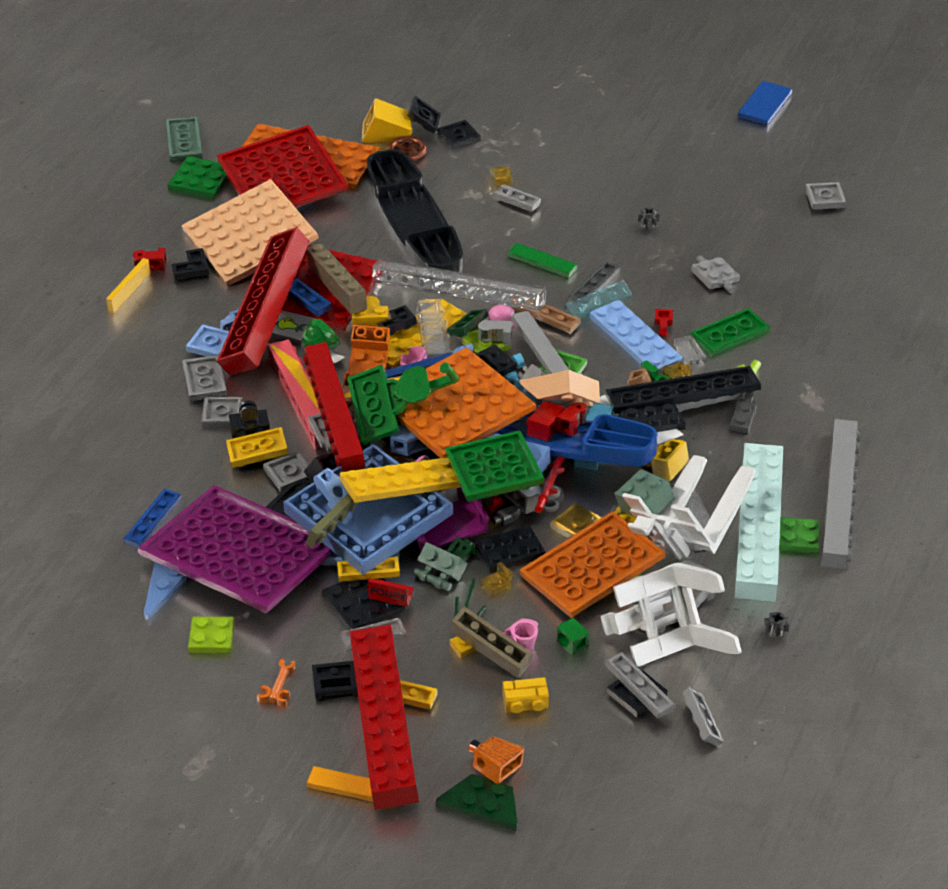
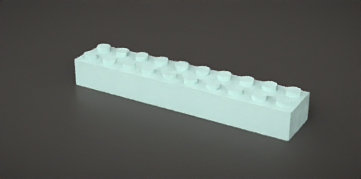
M744 443L742 466L754 468L756 472L740 505L734 598L776 602L783 446Z

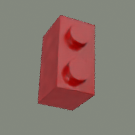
M544 401L527 418V435L548 442L557 432V416L565 410V406Z

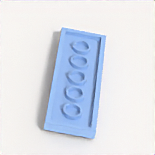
M620 300L589 313V318L640 365L647 360L656 366L658 374L683 363V357Z

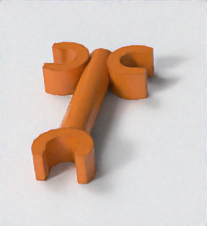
M283 658L279 661L280 673L272 691L266 685L261 686L262 694H257L258 702H276L280 707L287 706L286 699L282 698L290 699V691L281 689L287 675L295 671V661L292 660L288 666H285Z

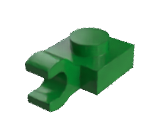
M646 360L641 363V369L647 370L652 382L669 379L666 375H659L656 366L652 365L649 361Z

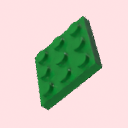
M187 156L167 186L168 190L215 199L228 180V177L219 162Z

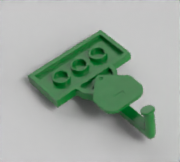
M444 362L440 366L441 373L446 375L429 381L427 371L422 366H415L405 370L399 380H387L385 367L382 364L348 377L362 444L367 445L398 433L399 428L396 415L403 412L408 403L415 404L429 397L431 392L457 383L459 376L449 363Z

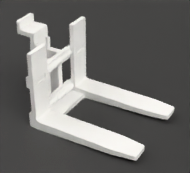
M694 455L672 489L675 499L658 515L652 514L639 496L623 493L622 497L630 506V512L634 517H637L634 523H628V527L632 533L649 536L655 546L665 551V556L671 550L674 556L681 560L682 557H688L691 552L689 549L696 551L706 550L710 551L711 554H715L751 485L756 472L755 469L746 466L740 467L706 527L703 529L690 509L685 508L707 463L705 457Z
M674 563L660 570L614 586L613 589L618 607L638 601V604L618 613L610 612L600 617L605 635L613 633L621 635L638 628L646 631L648 640L630 646L636 666L644 665L693 645L728 654L742 653L737 636L727 631L701 624L691 588L711 593L725 591L721 575L711 570ZM673 601L675 609L665 612L663 604ZM679 622L680 628L661 635L658 634L657 629Z

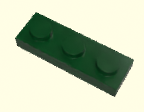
M487 309L471 310L448 329L449 336H457L458 338L466 336L469 331L475 329V326L488 316Z

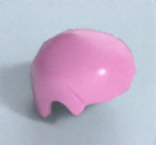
M498 304L489 310L488 320L512 321L511 316L515 312L508 305Z
M421 346L411 347L407 355L402 354L400 365L403 366L428 359L425 348Z

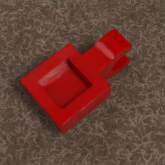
M655 309L654 325H660L659 336H667V326H672L673 310Z

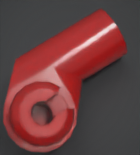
M502 494L490 497L491 503L485 507L488 515L493 514L502 507L504 503Z

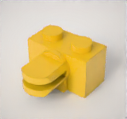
M367 296V309L352 314V329L353 325L378 327L377 323L389 319V306H381L377 297Z
M671 439L664 444H660L654 459L643 466L652 467L654 475L671 481L689 461L686 441Z

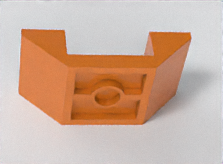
M353 325L351 335L352 351L348 372L344 374L342 387L349 386L347 378L381 364L385 367V370L387 369L390 328Z

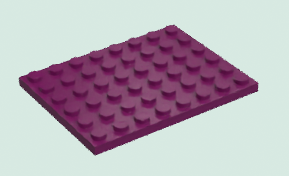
M216 485L208 489L138 548L139 555L265 613H268L334 552L324 543L318 542L313 548L306 545L309 532L295 520Z

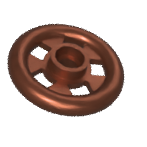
M413 136L398 137L388 145V150L399 149L412 161L422 158L427 152L425 142Z

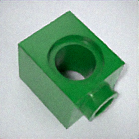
M572 618L557 627V642L573 656L589 646V631L576 619Z

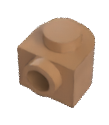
M644 368L630 372L629 380L627 381L628 386L652 382L647 370Z

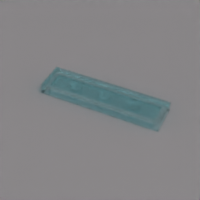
M622 280L566 304L564 308L568 314L581 319L588 316L593 310L617 300L623 301L630 298L633 294L625 281Z

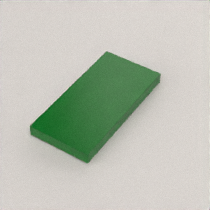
M747 308L690 332V337L712 357L770 332V326L751 309Z

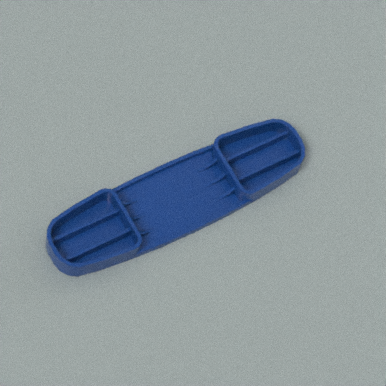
M535 411L495 432L502 435L521 431L525 441L550 447L551 456L589 462L642 466L650 463L657 454L658 433L651 425L608 414L598 415L594 421L587 420L586 423L579 425L578 433L575 436L557 431L548 442L527 435L528 427H526V421Z

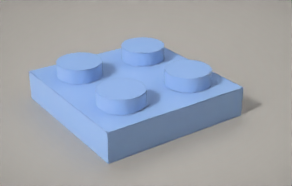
M202 324L186 345V351L205 357L219 355L229 331Z

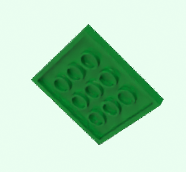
M521 431L445 448L446 457L467 502L545 484L544 476Z

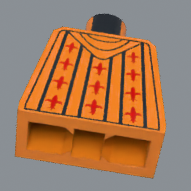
M491 737L484 743L473 740L468 747V751L474 754L473 767L496 784L501 783L522 766L525 748L503 739Z

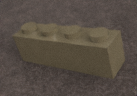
M465 606L451 621L450 632L517 679L520 678L531 664L533 653Z

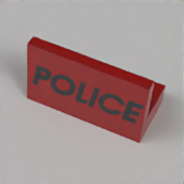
M368 579V599L408 607L414 594V587L379 579Z

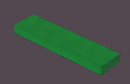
M516 243L508 251V257L566 278H570L577 270V264L519 243Z

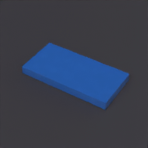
M762 81L739 110L738 117L768 126L792 94V89Z

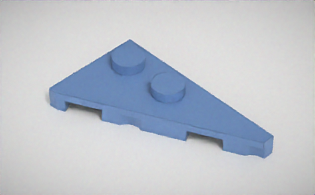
M154 562L144 609L145 619L149 620L188 577Z

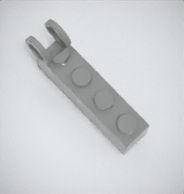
M537 485L530 489L524 488L503 493V495L526 514L535 511L538 496L541 494L543 487ZM555 485L552 488L557 489L558 493L548 496L547 502L555 506H544L543 511L554 512L559 508V502L555 498L560 496L561 490Z

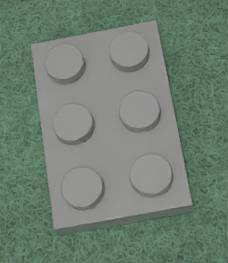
M219 355L182 360L190 401L202 400L204 397L227 396L222 368L216 362Z

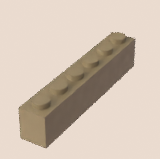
M314 244L312 247H308L306 251L308 267L349 313L353 314L366 310V291L323 244Z

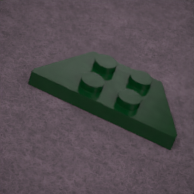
M470 774L436 799L437 807L517 831L518 823L513 786L503 783L496 784L490 779Z

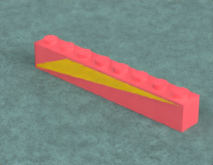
M289 339L268 344L269 360L315 451L323 449L308 420V416L320 414V409H318L307 369L303 368V362L301 357L297 356L296 347L291 345Z

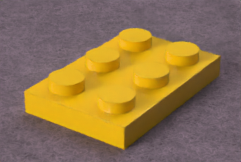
M282 427L226 440L232 468L243 467L247 464L262 462L275 457L279 458L289 454Z

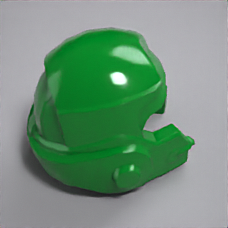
M314 318L309 321L307 329L303 332L302 340L304 347L326 342L328 348L335 349L341 344L337 334L320 319Z

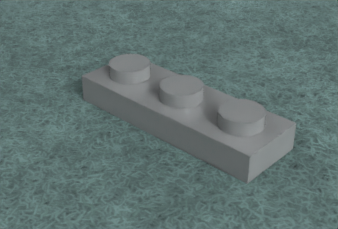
M688 687L683 691L686 699L685 704L692 712V719L700 730L699 735L704 742L718 747L724 741L701 693Z

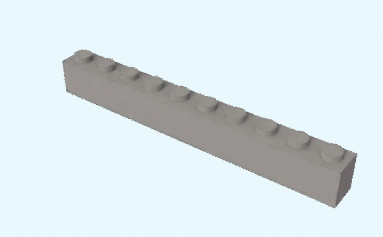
M834 420L821 567L846 569V562H851L852 550H849L848 547L852 548L853 536H850L849 533L853 534L854 522H850V520H854L855 508H851V506H855L856 495L852 493H856L857 481H853V479L857 480L858 468H854V466H858L859 455H855V453H859L860 442H856L860 440L861 432L860 429H857L858 421Z

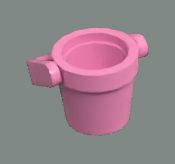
M522 618L502 633L532 653L538 636L537 627L539 625L535 620Z

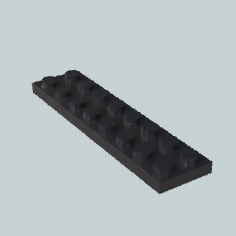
M751 366L606 389V397L610 405L613 406L614 413L620 414V411L629 408L639 409L647 406L656 407L665 404L698 402L703 399H716L721 396H734L745 392L752 393L761 390V383Z

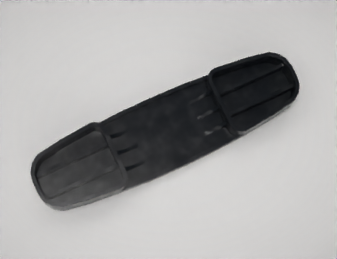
M390 149L372 153L367 158L369 184L388 226L405 253L418 270L429 279L441 280L459 275L464 268L461 243L454 227L448 225L438 205L424 186L420 170L400 150Z

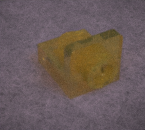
M507 165L490 167L491 175L494 176L497 187L512 184L510 167Z
M502 562L498 563L497 572L481 579L480 585L492 598L512 588L513 573Z

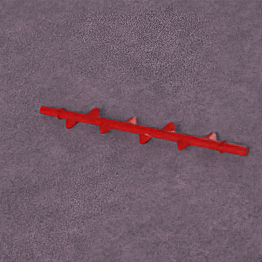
M556 457L555 462L547 466V469H551L548 478L544 479L545 484H541L544 487L538 496L535 512L541 513L545 503L548 502V496L558 493V490L552 487L557 475L565 471L564 468H561L565 458Z

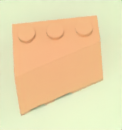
M571 370L520 380V384L537 399L571 405L573 403H584L587 408H592L594 404L600 403L599 381Z

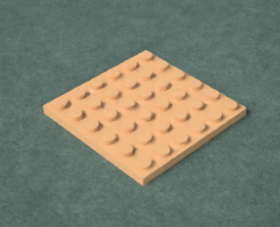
M271 179L181 225L183 231L197 249L203 248L206 260L227 287L256 271L270 236L298 227L310 241L309 243L319 239L317 232Z

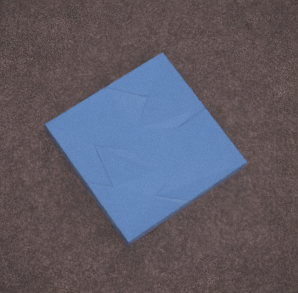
M374 444L363 450L366 469L400 464ZM339 466L332 470L339 478L340 472H342L341 467ZM314 482L283 502L284 512L308 532L331 510L327 505V499ZM437 491L359 502L353 512L350 511L343 522L340 521L332 533H327L322 543L364 575L412 543L421 534H425L453 515V503Z

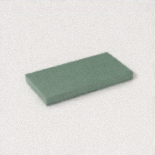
M198 117L166 119L170 162L184 161L187 156L203 159Z

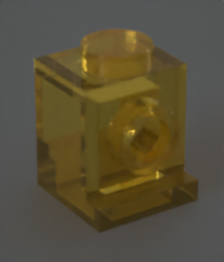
M680 361L669 367L667 365L663 366V375L668 376L669 379L692 375V368L689 364L684 365Z

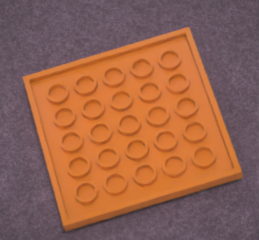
M466 347L426 368L428 379L432 381L446 375L441 373L440 366L442 363L447 362L458 374L459 381L431 392L429 397L415 404L408 403L404 411L396 415V419L437 456L447 458L445 448L484 439L535 411L536 404Z

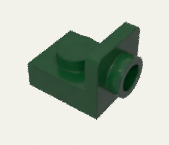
M457 537L447 549V552L462 558L465 562L471 554L473 556L477 554L473 548L475 545L466 538L462 540Z

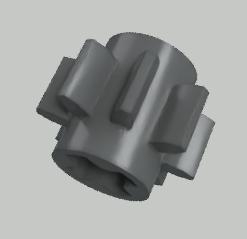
M646 207L641 210V214H638V221L641 222V226L647 229L657 226V222L660 219V214H657V210L652 207Z
M773 612L769 613V618H764L763 626H765V633H768L770 636L783 637L784 631L789 632L790 624L788 623V617H785L784 614Z

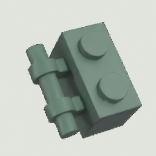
M426 542L417 559L426 567L424 570L416 568L414 575L425 583L430 582L440 590L450 591L452 584L447 582L449 577L459 581L468 563L462 558ZM435 570L441 573V575L436 577L432 573Z

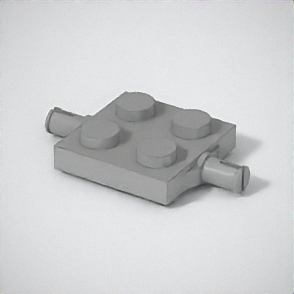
M702 255L696 257V261L699 263L692 264L691 271L709 289L723 287L729 293L735 291V287L731 284L739 282L740 275L721 257L706 260Z

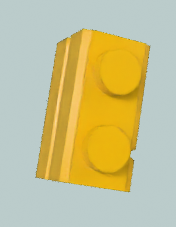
M545 677L503 682L502 694L506 713H520L527 710L541 711L549 708V693Z

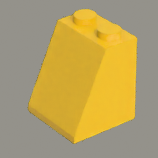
M375 98L363 121L362 142L390 143L398 137L411 136L413 130L411 128L412 120L407 116L408 110Z

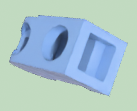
M326 468L313 478L316 487L327 499V505L330 509L348 494L339 478L329 468Z

